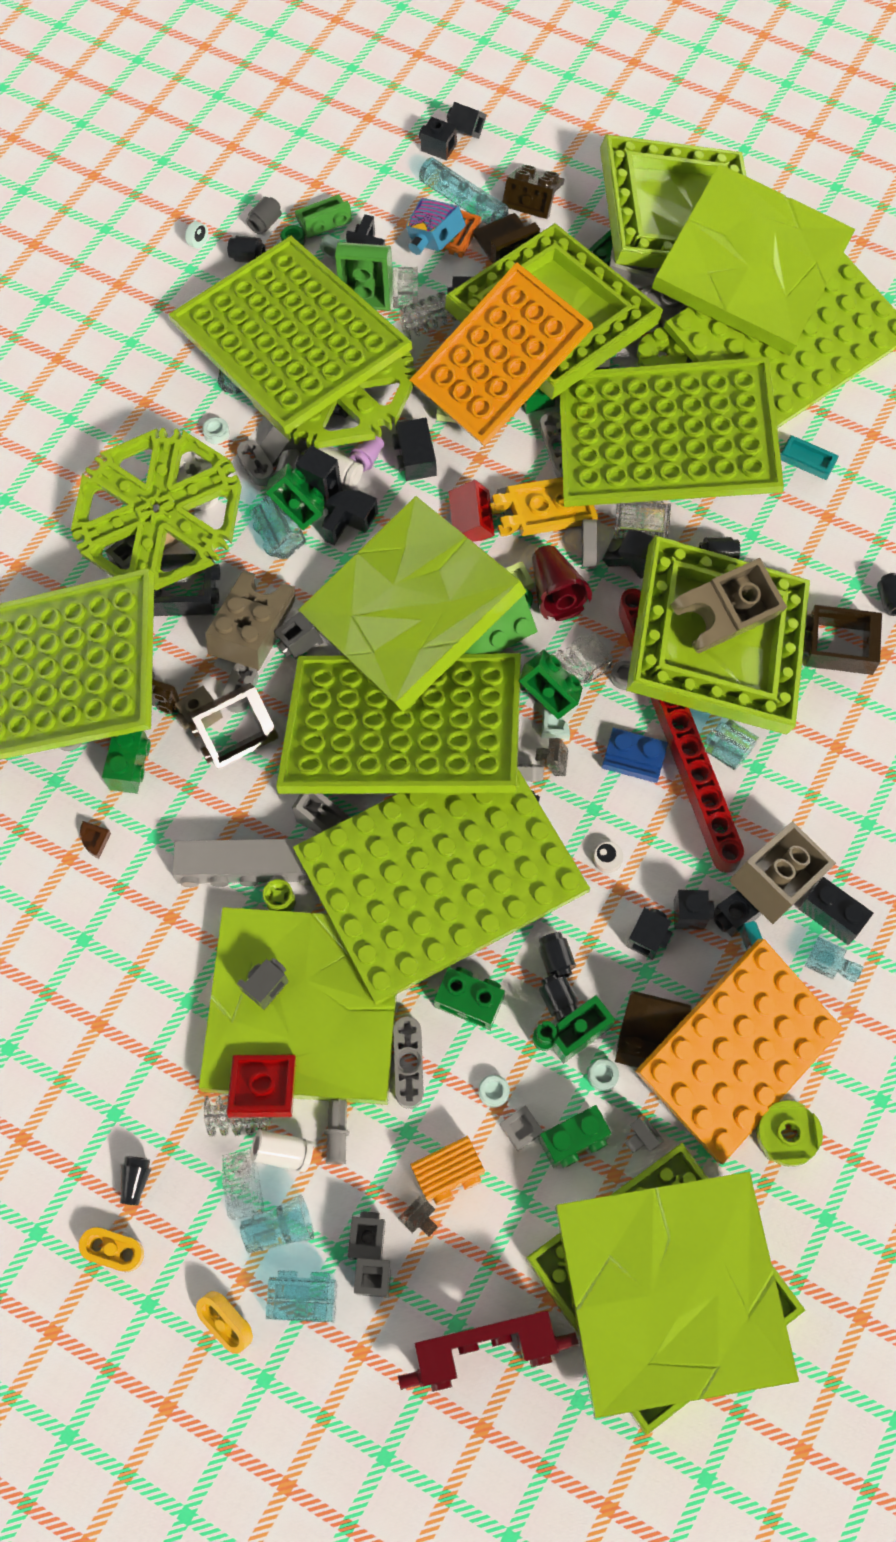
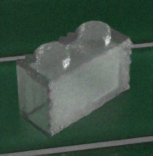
M663 501L617 503L613 538H625L628 530H636L653 537L656 535L668 539L671 504L664 503Z

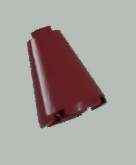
M551 545L539 547L532 556L539 611L545 619L554 617L555 621H563L573 618L584 610L583 605L587 600L590 603L592 590L589 584L556 547Z

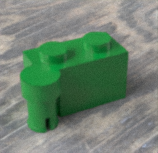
M595 995L558 1022L556 1027L549 1021H544L542 1025H538L533 1033V1043L541 1051L553 1049L564 1064L613 1027L615 1018L598 996Z

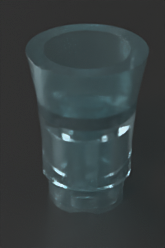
M302 1195L268 1211L253 1215L251 1219L241 1221L240 1233L248 1253L314 1239L310 1213Z

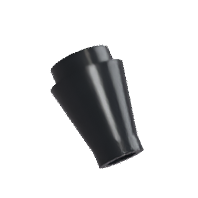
M125 1156L124 1163L120 1164V1203L139 1205L141 1195L152 1170L149 1167L150 1159Z

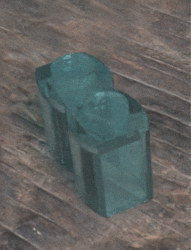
M731 719L726 723L721 721L716 729L711 730L704 741V744L707 745L705 752L735 771L749 756L760 737Z

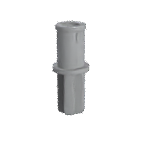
M334 1099L329 1101L328 1130L324 1131V1134L327 1135V1164H346V1135L350 1134V1131L346 1130V1100Z

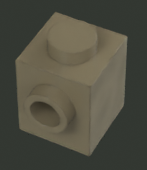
M201 686L175 703L179 713L175 717L184 730L189 728L187 723L192 721L188 713L214 701L204 686ZM221 710L201 719L205 729L223 718Z

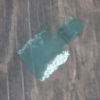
M820 937L817 938L805 964V967L831 979H834L838 972L842 977L854 983L859 979L864 968L860 964L844 958L846 949Z

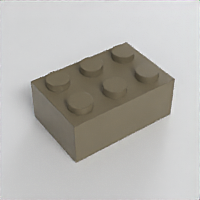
M792 821L747 860L729 882L762 915L774 924L836 862Z

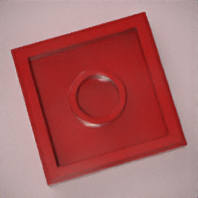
M233 1055L227 1104L228 1118L292 1117L296 1055Z

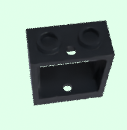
M196 554L163 555L161 570L163 572H170L186 565L195 559ZM208 556L207 558L211 559L215 564V561L210 556ZM215 564L202 570L205 571L204 596L161 597L162 588L159 590L154 589V616L215 615V604H219L220 601L219 588H216V580H220L221 577L220 565Z

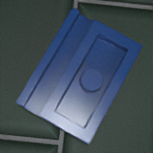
M613 728L602 769L658 783L668 742Z

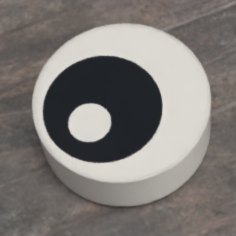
M613 842L601 843L595 849L593 856L594 864L602 872H615L623 862V851Z

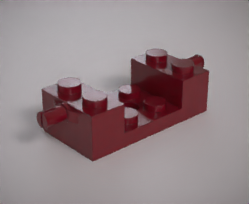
M547 1310L416 1342L415 1348L420 1369L408 1374L398 1375L400 1390L420 1385L421 1387L431 1385L432 1392L453 1387L451 1380L458 1378L452 1354L453 1349L458 1348L459 1355L478 1351V1343L490 1340L492 1347L513 1342L511 1335L516 1334L522 1362L530 1360L531 1367L552 1363L551 1355L560 1353L561 1350L579 1347L576 1332L556 1337L553 1333Z

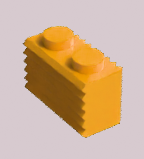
M468 1135L410 1164L427 1203L434 1200L436 1205L453 1197L451 1191L462 1185L464 1190H467L481 1183L480 1176L485 1174L484 1167Z

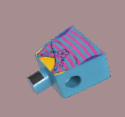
M421 198L406 224V229L411 238V242L408 245L410 251L420 255L425 248L435 251L442 250L466 226L459 206Z

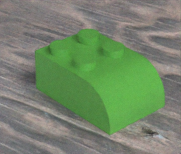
M338 242L335 252L337 276L375 310L390 311L394 289L391 246Z
M525 595L464 654L499 653L538 632Z

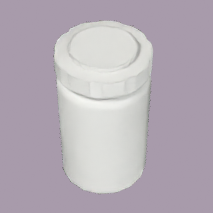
M329 447L319 448V450L338 459L341 484L350 489L354 488L361 479L364 469L363 465Z
M261 1129L256 1132L251 1147V1161L297 1170L299 1172H306L313 1155V1143L311 1140H302L301 1138Z

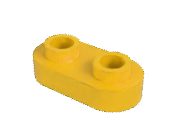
M90 1228L83 1233L79 1240V1251L83 1258L118 1271H134L141 1265L144 1259V1249L139 1241L103 1228ZM97 1239H101L103 1242V1247L99 1251L93 1249V1244ZM131 1249L133 1257L126 1262L123 1259V1253L125 1250Z
M210 1291L198 1300L196 1311L199 1319L225 1349L231 1353L238 1354L251 1344L253 1334L250 1324L235 1310L225 1296L216 1291Z

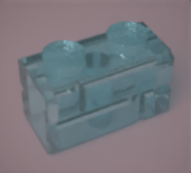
M267 495L260 501L261 504H257L250 511L254 520L252 525L254 530L261 535L264 541L263 549L269 556L288 559L296 549H299L306 543V539L300 527Z
M279 1270L277 1277H269L266 1319L335 1323L337 1280L330 1279V1273L311 1272L310 1278H297V1271Z

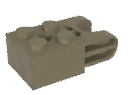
M760 558L678 596L671 604L672 609L677 615L694 612L704 619L706 631L692 642L696 653H701L777 617L787 608Z
M243 571L205 633L207 651L209 655L236 664L239 663L259 671L278 638L274 631L283 625L295 602V587L282 583L274 592L260 594L255 592V574Z

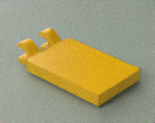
M563 477L507 486L506 494L498 493L492 495L494 503L489 505L492 514H500L509 508L512 509L514 516H503L500 518L502 525L497 527L500 536L511 535L517 530L520 531L521 536L582 526L583 519L598 520L594 505L564 507Z

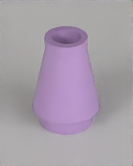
M375 436L376 440L365 441L351 451L349 458L362 464L364 467L363 472L372 468L381 449L384 447V441L381 437Z

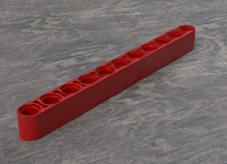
M629 588L622 593L618 610L631 649L633 648L641 591L636 588ZM627 604H634L637 607L632 608L629 607ZM651 698L713 864L719 871L730 873L739 866L744 856V847L690 709ZM679 723L684 726V729H676L672 724ZM689 748L695 754L688 755L684 753L682 749ZM698 773L704 777V780H696L692 774ZM709 799L715 806L708 807L703 804L702 800ZM719 825L725 832L717 833L712 829V826ZM722 852H731L735 860H727L723 857Z

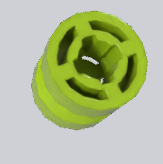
M274 879L264 887L263 899L268 910L292 911L294 909L296 900L288 882L282 879Z

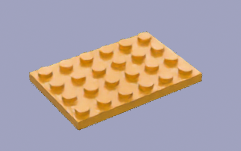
M516 262L414 374L410 381L419 391L485 447L594 327L592 322Z
M758 939L635 1072L715 1161L724 1164L758 1126L761 1117L767 1113L773 1104L779 1102L840 1034L843 1027L765 939Z

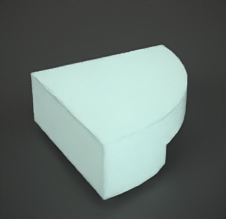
M543 708L541 738L570 740L568 724L562 718L557 719L546 708Z

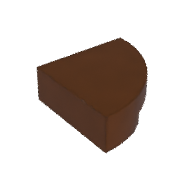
M82 821L80 827V835L84 847L92 856L99 859L111 832L108 829Z

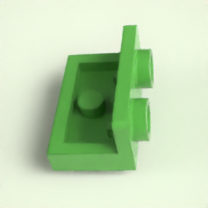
M340 194L295 211L296 219L307 238L352 222L350 204L348 201L344 202Z

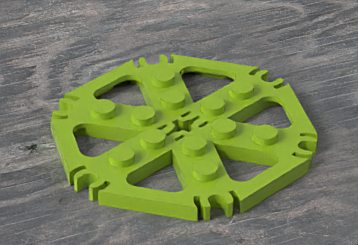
M407 352L286 435L254 403L253 406L290 442L291 438L294 437V443L298 445L300 439L307 438V448L311 445L319 449L376 440L375 436H382L379 426H386L389 430L392 429V422L396 426L414 385L410 381L416 373V369L413 367V357L410 352ZM400 384L389 405H380L364 390V388ZM337 403L359 424L356 427L328 431L325 429Z
M157 428L99 453L102 458L95 457L94 460L100 467L97 470H91L88 467L85 469L90 478L82 473L71 526L72 536L76 542L84 539L82 543L76 545L80 551L79 553L112 577L149 568L154 573V589L159 590L215 565L207 557L210 556L213 560L219 561L220 557L214 552L215 549L223 547L225 550H228L229 547L225 540L232 544L242 488L241 482L237 475L228 477L229 474L235 472V468L228 458L183 429L182 436L178 429H174V434L170 438H167L168 433L165 428H161L160 431ZM145 450H152L146 484L120 467L124 459ZM193 452L212 464V468L177 483L180 461L184 453ZM103 490L126 505L89 521L92 498L97 491ZM224 497L227 499L224 522L219 529H213L188 512V510L215 498ZM158 504L160 511L155 513L153 505ZM168 533L195 551L196 557L186 565L170 572H163L161 570V562ZM136 534L130 567L128 569H120L103 557L102 552L105 547Z

